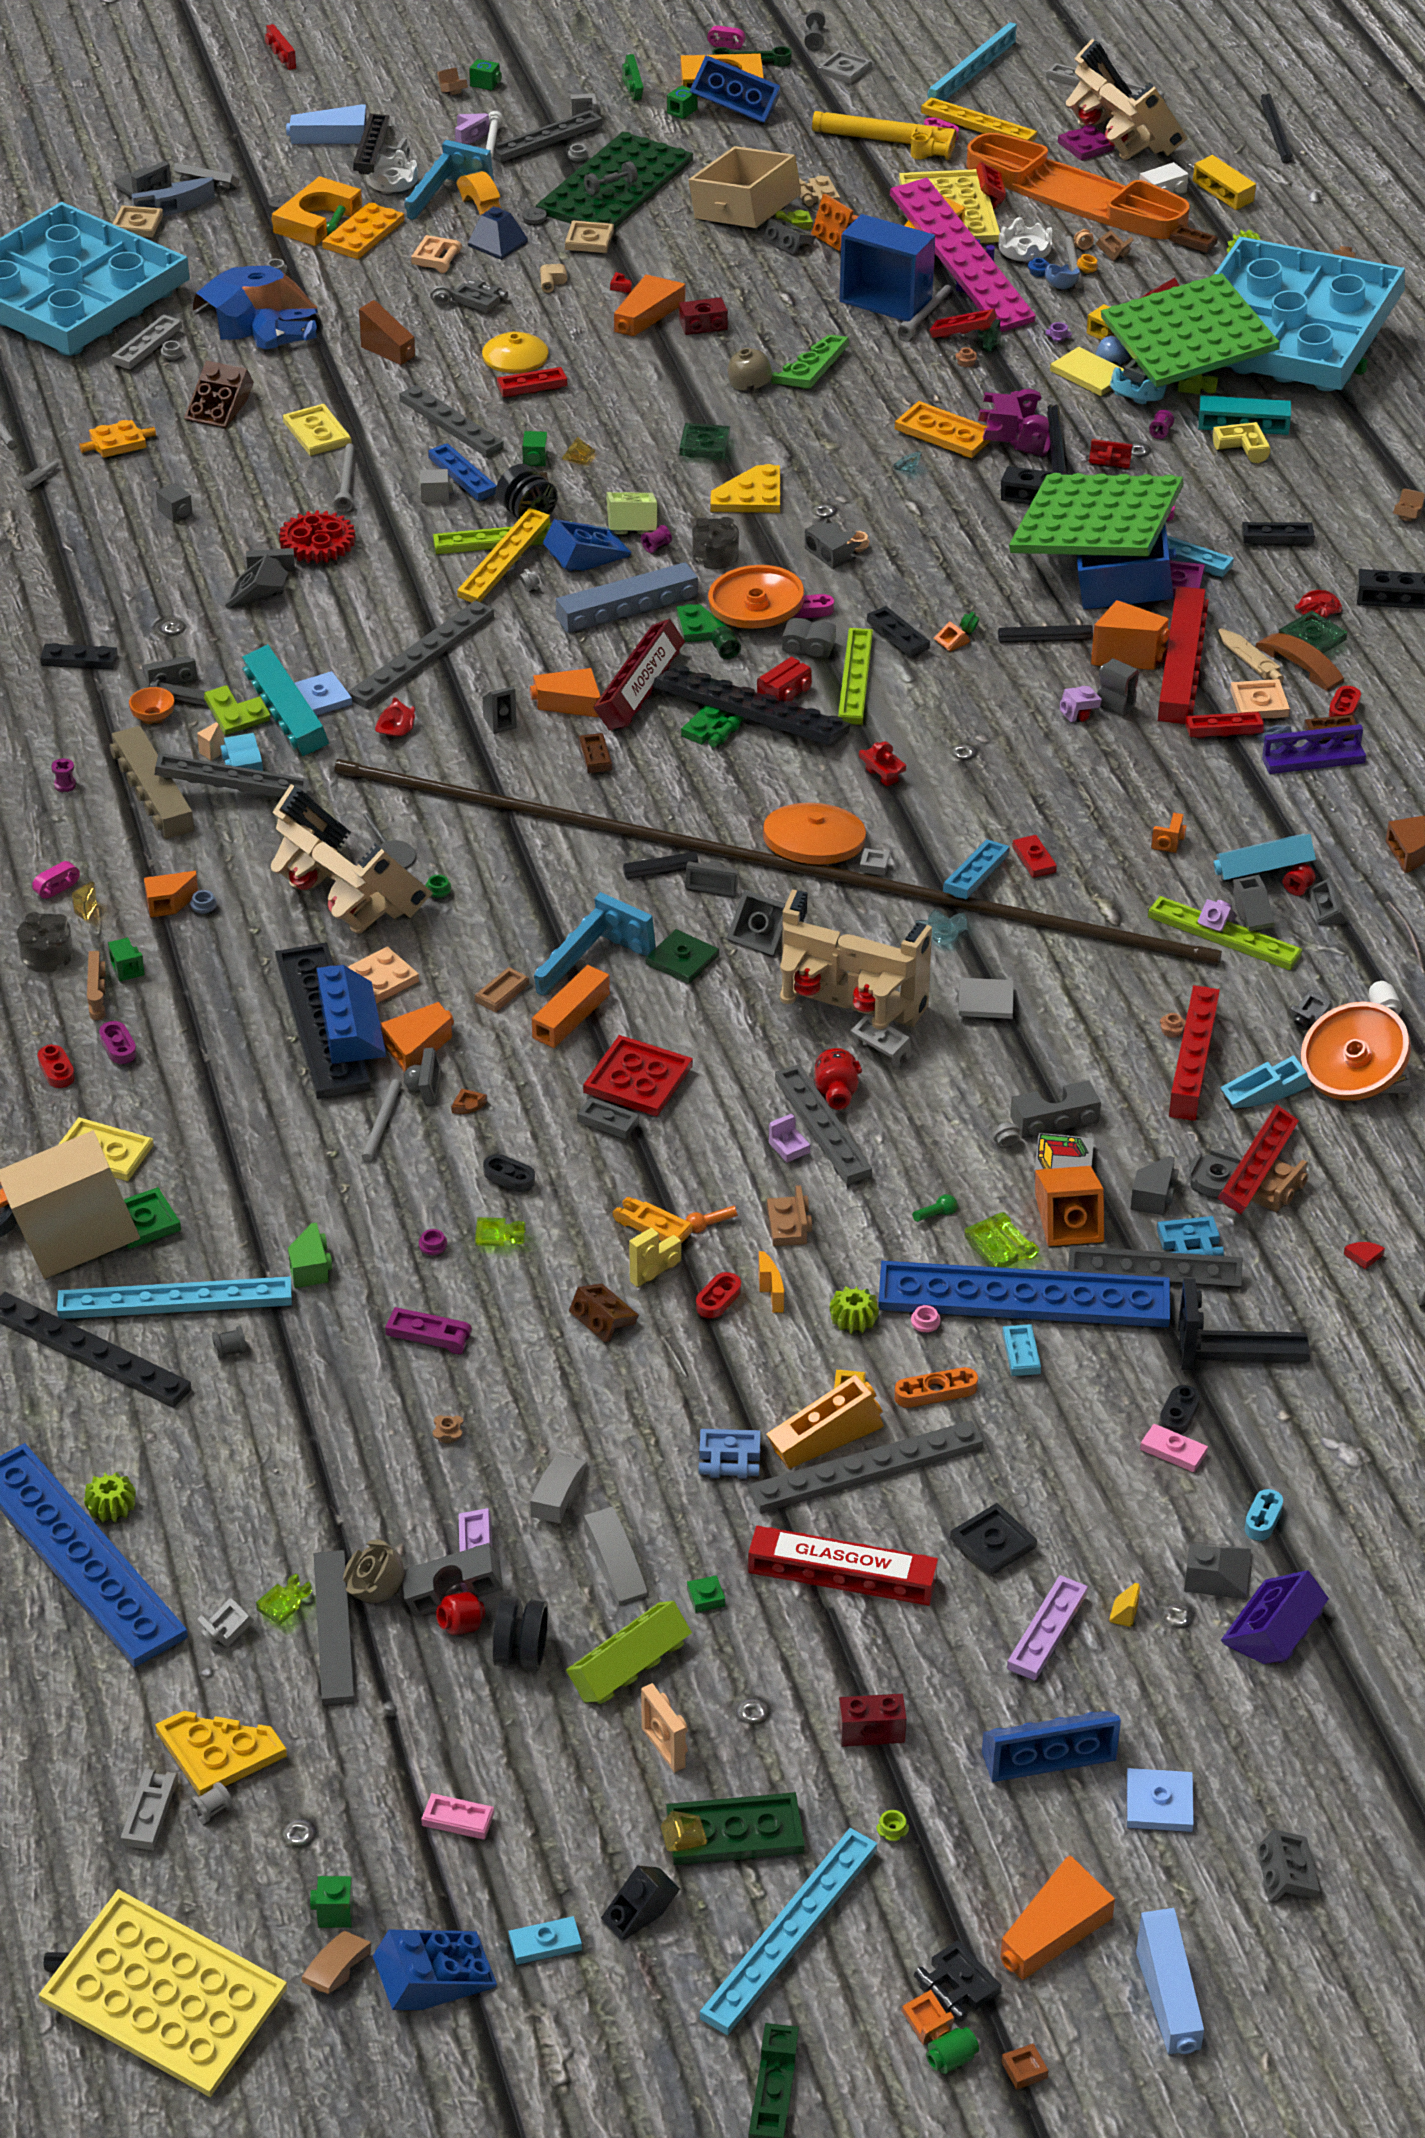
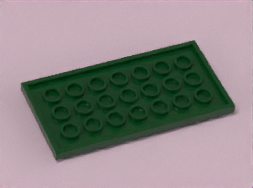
M622 131L536 204V208L545 210L548 217L570 224L572 221L614 224L615 229L693 161V153L682 148L669 146L666 143L649 140V138L632 135L630 132ZM631 161L635 165L638 173L636 182L628 184L624 177H621L619 181L606 185L604 183L600 184L599 194L591 196L586 191L584 185L585 175L593 173L598 180H601L603 176L616 172L618 174L622 173L623 163Z

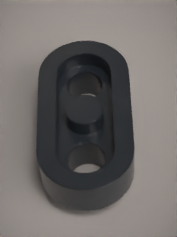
M501 1154L490 1155L483 1162L484 1176L490 1181L518 1192L528 1191L535 1185V1171L529 1165Z
M1180 1385L1173 1388L1160 1413L1159 1425L1180 1435L1185 1433L1198 1410L1199 1392L1188 1385Z

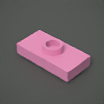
M1153 1424L1142 1440L1140 1450L1195 1472L1206 1456L1208 1446Z
M431 1793L422 1816V1826L485 1840L494 1816V1807Z

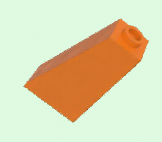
M645 274L614 312V332L636 336L679 308V302H685V283Z
M1071 1855L1068 1856L1003 1936L1000 1958L1004 1967L1008 1971L1014 1972L1021 1980H1024L1113 1919L1115 1898Z

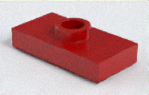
M1037 835L1013 840L1012 847L1032 878L1057 871L1056 863Z

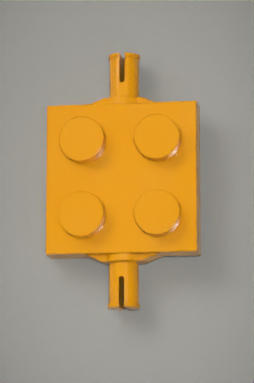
M121 420L116 424L108 426L99 425L95 429L89 430L91 441L79 443L81 453L95 450L103 458L147 448L145 438L156 436V430L154 426L141 430L137 428L133 420Z

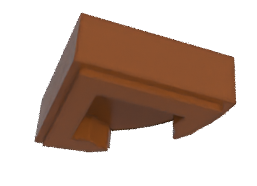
M461 1088L451 1106V1111L453 1114L475 1112L487 1103V1095Z

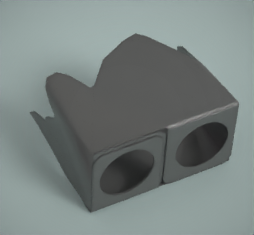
M826 519L805 529V549L834 569L856 557L851 554L862 542L846 544L857 531L839 533V524L831 523L829 519Z

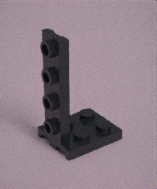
M1184 1278L1178 1321V1331H1180L1179 1348L1180 1353H1182L1181 1370H1193L1194 1359L1310 1362L1308 1334L1304 1332L1203 1330L1204 1313L1198 1311V1308L1202 1307V1291L1196 1290V1279Z

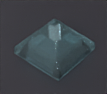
M921 451L902 457L894 464L893 468L914 474L922 455Z

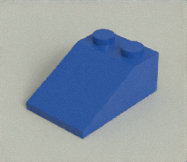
M558 519L553 520L543 541V544L549 549V553L559 560L560 565L564 569L573 571V569L584 571L629 557L632 553L609 528Z

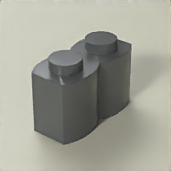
M802 618L789 619L782 636V650L790 654L801 655L806 653L817 658L829 657L836 640V625L825 621L812 623Z
M1112 658L1100 668L1099 677L1101 685L1097 695L1102 699L1101 707L1125 717L1135 707L1139 672L1138 669Z

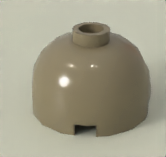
M741 349L730 359L727 367L730 384L738 390H747V386L753 385L755 389L760 388L772 378V367L768 357L757 349Z
M376 1539L367 1542L366 1544L370 1547L366 1548L363 1552L357 1550L352 1555L343 1574V1581L347 1583L345 1590L355 1598L371 1604L382 1603L397 1594L401 1589L405 1575V1565L400 1554L385 1541Z

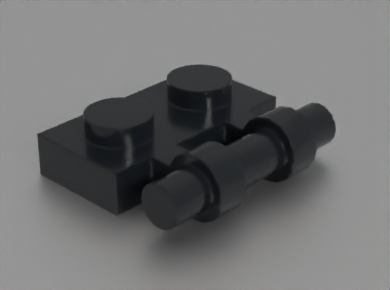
M958 1940L932 1957L931 1965L936 1970L929 1973L924 1967H919L913 1975L920 1983V1989L924 1993L932 1990L946 2014L951 2012L958 2023L962 2022L968 2014L961 2007L963 2003L967 2002L974 2010H977L999 1995L1002 1989V1985ZM946 1981L955 1989L950 1994L941 1986Z

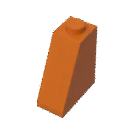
M591 668L533 675L530 696L531 700H536L538 710L599 717L593 707L601 696Z
M439 1002L381 1023L384 1046L405 1073L408 1067L422 1064L425 1048H434L437 1051L452 1038L454 1020L450 1011L445 1010Z

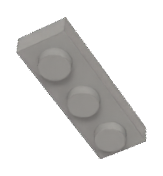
M175 163L173 170L184 181L213 177V182L223 189H230V187L238 188L240 181L233 174Z

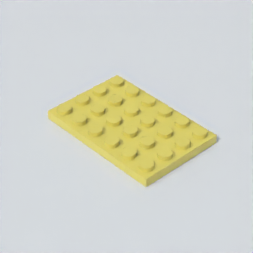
M976 169L899 173L900 185L928 178L940 194L965 207L964 225L975 239H980V243L985 244L999 242L1000 231L991 200L980 189Z
M118 1889L39 1993V1999L49 2007L211 2097L288 1988L286 1981Z

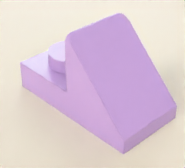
M488 114L457 115L455 142L469 145L489 134Z

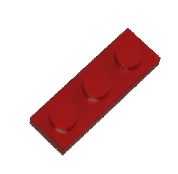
M274 24L266 25L265 42L267 46L272 48L273 53L279 57L280 62L284 63L288 70L296 69L294 48Z
M995 309L938 319L929 331L932 338L940 336L941 338H946L956 333L966 334L976 329L983 331L992 326L997 314Z
M562 367L497 378V386L503 397H514L518 394L536 393L542 390L568 386L567 377Z
M1259 712L1186 716L1185 720L1189 736L1196 738L1217 735L1227 737L1234 734L1254 735L1264 731V723Z

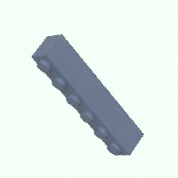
M684 562L556 598V618L566 632L571 633L698 597V577L689 565Z

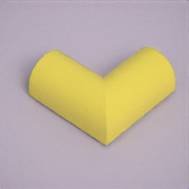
M1257 422L1213 427V442L1216 450L1243 447L1248 459L1253 463H1261L1269 457L1270 446Z

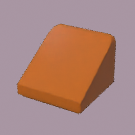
M950 621L933 638L949 652L971 641L964 631Z

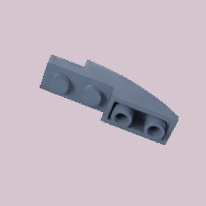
M213 177L171 183L172 188L132 194V203L136 207L163 209V217L181 213L198 207L215 197Z

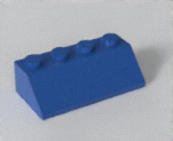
M705 55L690 93L765 123L772 114L779 99L780 85Z
M345 965L317 968L318 991L332 1064L386 1057L372 981Z
M1108 1710L1088 1712L1084 1715L1066 1718L1059 1717L1049 1721L1025 1723L1020 1726L995 1728L991 1731L983 1732L982 1754L991 1782L1116 1761L1121 1724L1120 1716Z

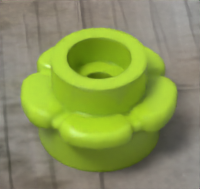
M888 1810L879 1818V1824H877L876 1829L881 1837H885L888 1841H898L901 1836L905 1837L907 1835L909 1826L906 1824V1818L901 1812Z

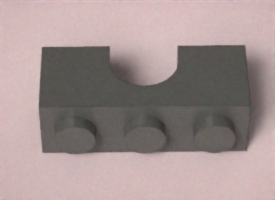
M1088 1080L1064 1085L1062 1102L1060 1103L1044 1101L1038 1091L1012 1096L1010 1118L1014 1124L1018 1125L1020 1137L1027 1138L1037 1136L1039 1133L1046 1134L1097 1123L1100 1119L1101 1101Z
M486 1543L405 1569L403 1578L404 1599L415 1617L437 1611V1607L441 1604L446 1592L454 1585L465 1583L470 1593L475 1594L477 1598L503 1590L500 1560L490 1543Z

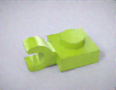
M796 210L795 212H788V215L783 211L775 213L777 219L782 218V220L803 230L812 229L813 221L808 211Z
M1202 374L1180 380L1178 392L1200 394L1201 389L1208 393H1216L1218 377L1202 376Z

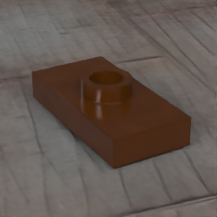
M1179 225L1170 234V241L1185 245L1190 249H1197L1208 253L1217 244L1218 237Z
M1353 715L1305 719L1304 722L1306 731L1357 725ZM1348 734L1344 738H1354L1355 734ZM1323 737L1321 740H1331L1332 738Z
M603 733L580 735L579 746L587 773L611 771L612 762Z

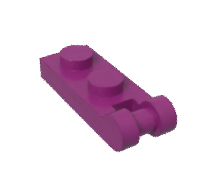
M394 1307L385 1326V1333L387 1336L447 1348L451 1353L461 1354L466 1346L465 1340L472 1333V1327L464 1321Z

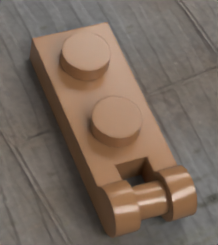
M89 951L87 1001L89 1004V1016L92 1020H101L106 1015L105 1007L102 1005L104 1002L103 995H106L105 979H102V977L107 976L106 962L100 959V951Z

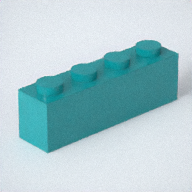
M1200 395L1198 430H1213V427L1257 422L1264 434L1289 435L1291 401Z

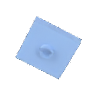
M332 671L295 682V685L316 716L352 705V697Z
M1127 1768V1828L1192 1832V1772Z

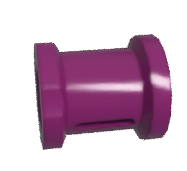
M1167 410L1158 411L1154 416V421L1149 425L1151 436L1156 439L1165 438L1169 432L1168 429L1174 424L1173 414Z
M660 525L651 533L646 532L641 535L642 546L648 553H653L658 547L662 545L667 546L672 542V535L665 525Z
M66 758L55 760L51 765L52 772L55 774L54 788L59 792L73 790L76 787V779L72 773L74 770L73 761Z

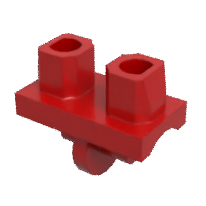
M1092 439L1089 463L1130 468L1133 444Z
M884 741L874 743L872 748L868 750H860L859 758L866 763L867 771L880 774L881 782L886 786H890L898 782V775L906 771V764L892 753L893 746Z

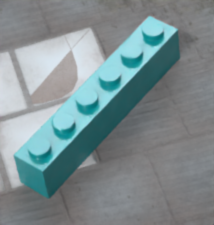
M267 644L242 656L245 667L242 668L244 675L248 681L253 680L251 684L257 695L261 693L260 697L266 708L271 707L269 711L275 722L280 721L278 725L284 736L289 735L287 738L293 750L298 748L302 756H305L330 744L323 725L270 646Z

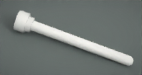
M492 111L488 114L489 134L486 149L491 150V158L494 154L497 130L503 124V116L498 111Z

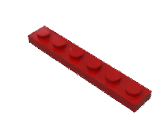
M1276 1104L1219 1194L1218 1199L1241 1215L1299 1120Z

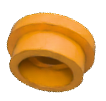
M1083 254L1077 260V266L1084 273L1095 272L1098 268L1097 259L1092 255Z

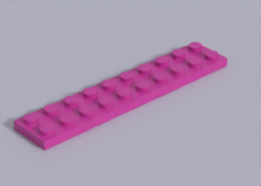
M928 178L891 188L890 196L917 230L935 235V254L980 311L995 309L997 317L992 323V327L997 333L1035 322L1036 315Z

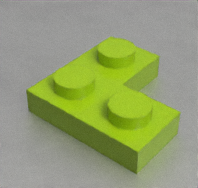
M227 685L204 692V699L224 735L270 721V713L260 696L237 704Z

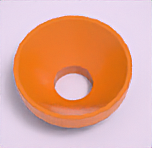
M144 688L135 692L129 699V707L133 716L147 724L161 723L174 710V697L171 692L163 688Z

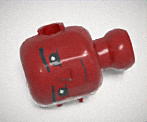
M842 1048L827 1049L816 1059L814 1066L815 1087L831 1108L842 1110L851 1103L852 1095L858 1089V1074L862 1073L859 1061H856L849 1051Z

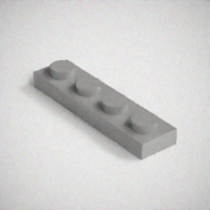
M163 314L111 356L112 364L125 369L133 368L182 328L181 320Z

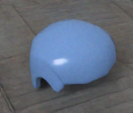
M1049 264L1045 269V278L1048 283L1055 288L1064 290L1074 286L1080 274L1078 268L1071 271L1068 264L1062 267L1056 264Z
M1108 336L1102 339L1095 354L1111 363L1116 361L1119 366L1130 358L1129 352L1116 336Z

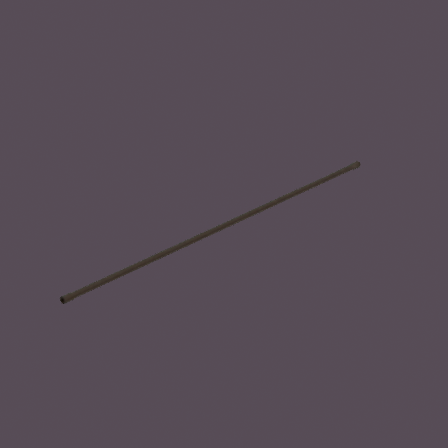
M337 759L334 767V772L340 775L365 778L1181 956L1206 964L1219 966L1222 951L1217 949L1187 945L971 897L967 899L956 898L952 894L819 864L800 863L778 855L382 770L352 761Z

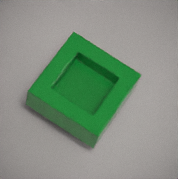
M717 1575L687 1581V1592L695 1613L725 1607V1597Z

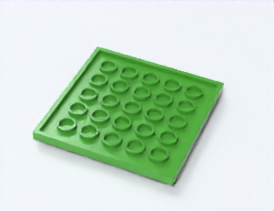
M1222 273L1101 310L1103 321L1156 388L1280 349L1278 339Z
M1052 473L1047 475L1009 544L1010 553L1149 556L1184 486L1183 477H1176L1174 475L1151 476L1149 474L1141 476H1129L1128 474L1110 476L1106 474L1083 475L1076 473L1073 475H1061L1060 473Z

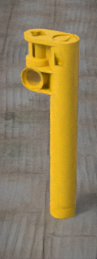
M815 111L812 120L813 132L911 144L910 156L919 160L926 159L928 156L932 157L933 155L945 156V159L949 160L956 142V129L824 113L821 111Z

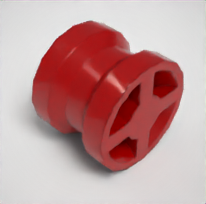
M1298 863L1293 866L1291 872L1284 876L1283 885L1290 894L1300 896L1314 883L1316 876L1311 867L1304 863Z

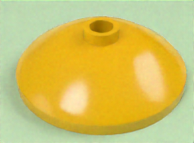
M507 332L490 339L483 347L482 357L484 362L494 370L505 373H525L541 367L547 361L548 347L545 342L535 335L524 332Z

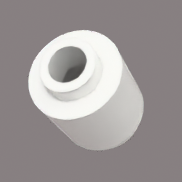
M1378 981L1370 987L1368 995L1370 1002L1388 1007L1397 1015L1401 1012L1402 1004L1391 984L1385 981Z

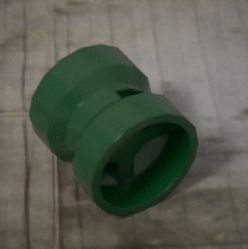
M721 626L712 632L710 640L721 658L728 660L739 654L741 644L730 627Z

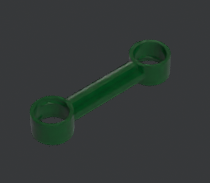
M785 46L775 47L772 51H732L726 47H718L712 50V55L761 54L762 63H772L778 67L788 66L792 62V50Z

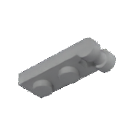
M145 1768L121 1835L122 1846L154 1851L172 1795L177 1789L178 1773L167 1772L166 1775L157 1774L156 1770Z

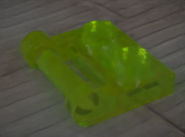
M1005 1212L998 1213L965 1228L964 1237L993 1267L1005 1268L1025 1258L1031 1260L1039 1253V1247L1033 1241H1028L1019 1232ZM1003 1230L1018 1247H1015L1001 1231Z

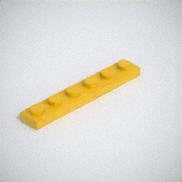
M933 97L921 105V113L929 115L931 118H938L951 124L963 126L965 129L981 132L982 134L1000 133L1031 142L1037 139V131Z
M529 508L458 588L457 597L471 603L475 600L481 602L550 523V515Z

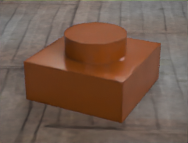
M1034 2043L1002 2054V2064L1016 2090L1048 2078L1049 2070Z

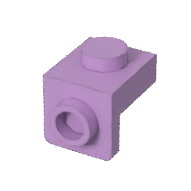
M1090 686L1064 689L1059 709L1070 722H1075L1079 710L1100 708L1102 699Z
M1207 899L1199 916L1198 923L1207 928L1222 932L1226 922L1234 923L1237 915L1229 903L1222 900L1214 902Z
M793 1114L778 1118L769 1124V1144L786 1163L810 1153V1144L795 1128L796 1118Z

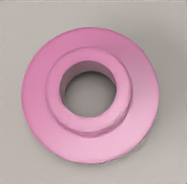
M923 1305L918 1307L912 1314L911 1324L920 1332H932L939 1327L940 1316L935 1308Z

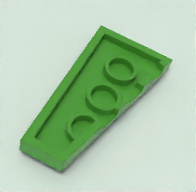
M827 335L811 347V352L801 353L797 356L795 363H787L782 367L783 371L780 373L774 372L771 383L797 386L803 389L811 388L849 346V338Z

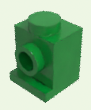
M128 937L108 942L110 963L119 982L145 975L142 953L139 952L137 946H132Z

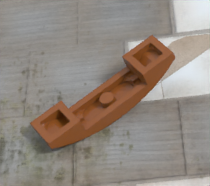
M1274 633L1256 643V648L1272 658L1281 654L1310 672L1309 681L1325 691H1329L1344 682V677L1323 653L1297 637Z

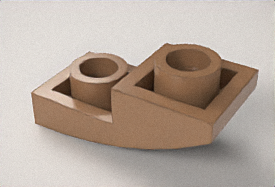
M343 1931L315 1957L302 1975V1982L316 1988L320 1992L331 1993L349 1980L350 1968L371 1954V1942Z

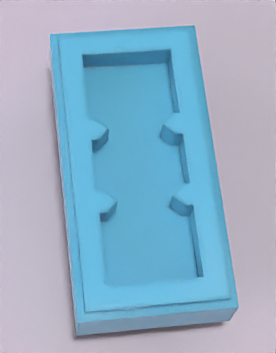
M1032 1324L1003 1326L1002 1335L1011 1376L1041 1374V1364Z
M574 1916L509 1931V1940L516 1965L582 1950V1942Z

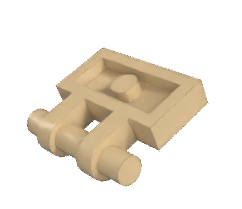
M829 176L809 178L808 183L799 178L802 193L800 199L806 206L810 207L813 203L820 205L823 194H827L840 202V196Z

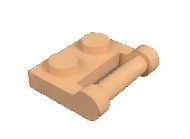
M426 235L411 256V264L420 265L424 268H436L440 273H445L449 269L450 262L454 256L462 250V244L457 240ZM444 249L448 250L443 258H439Z

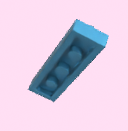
M986 839L944 882L943 892L952 894L956 898L967 899L1009 856L1010 846Z

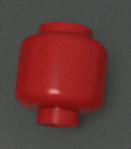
M470 1592L448 1595L442 1599L441 1604L437 1607V1621L441 1629H445L450 1635L471 1633L478 1630L481 1626L482 1619L485 1618V1607L483 1602L479 1601L475 1594Z

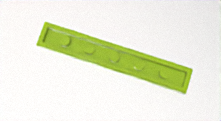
M552 523L545 527L530 546L543 544ZM512 527L433 534L436 554L494 549Z
M849 628L838 716L843 721L851 724L863 725L873 629Z
M1159 896L1148 910V918L1290 971L1302 956V949L1256 931L1249 932L1247 928L1229 921L1226 922L1222 932L1202 926L1198 923L1202 911Z

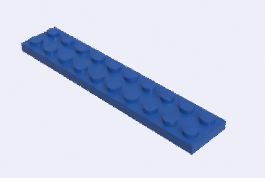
M881 1261L878 1308L879 1310L915 1312L918 1307L928 1305L935 1308L938 1314L1169 1327L1170 1278Z
M26 1443L0 1456V1510L134 1668L188 1638L186 1627Z

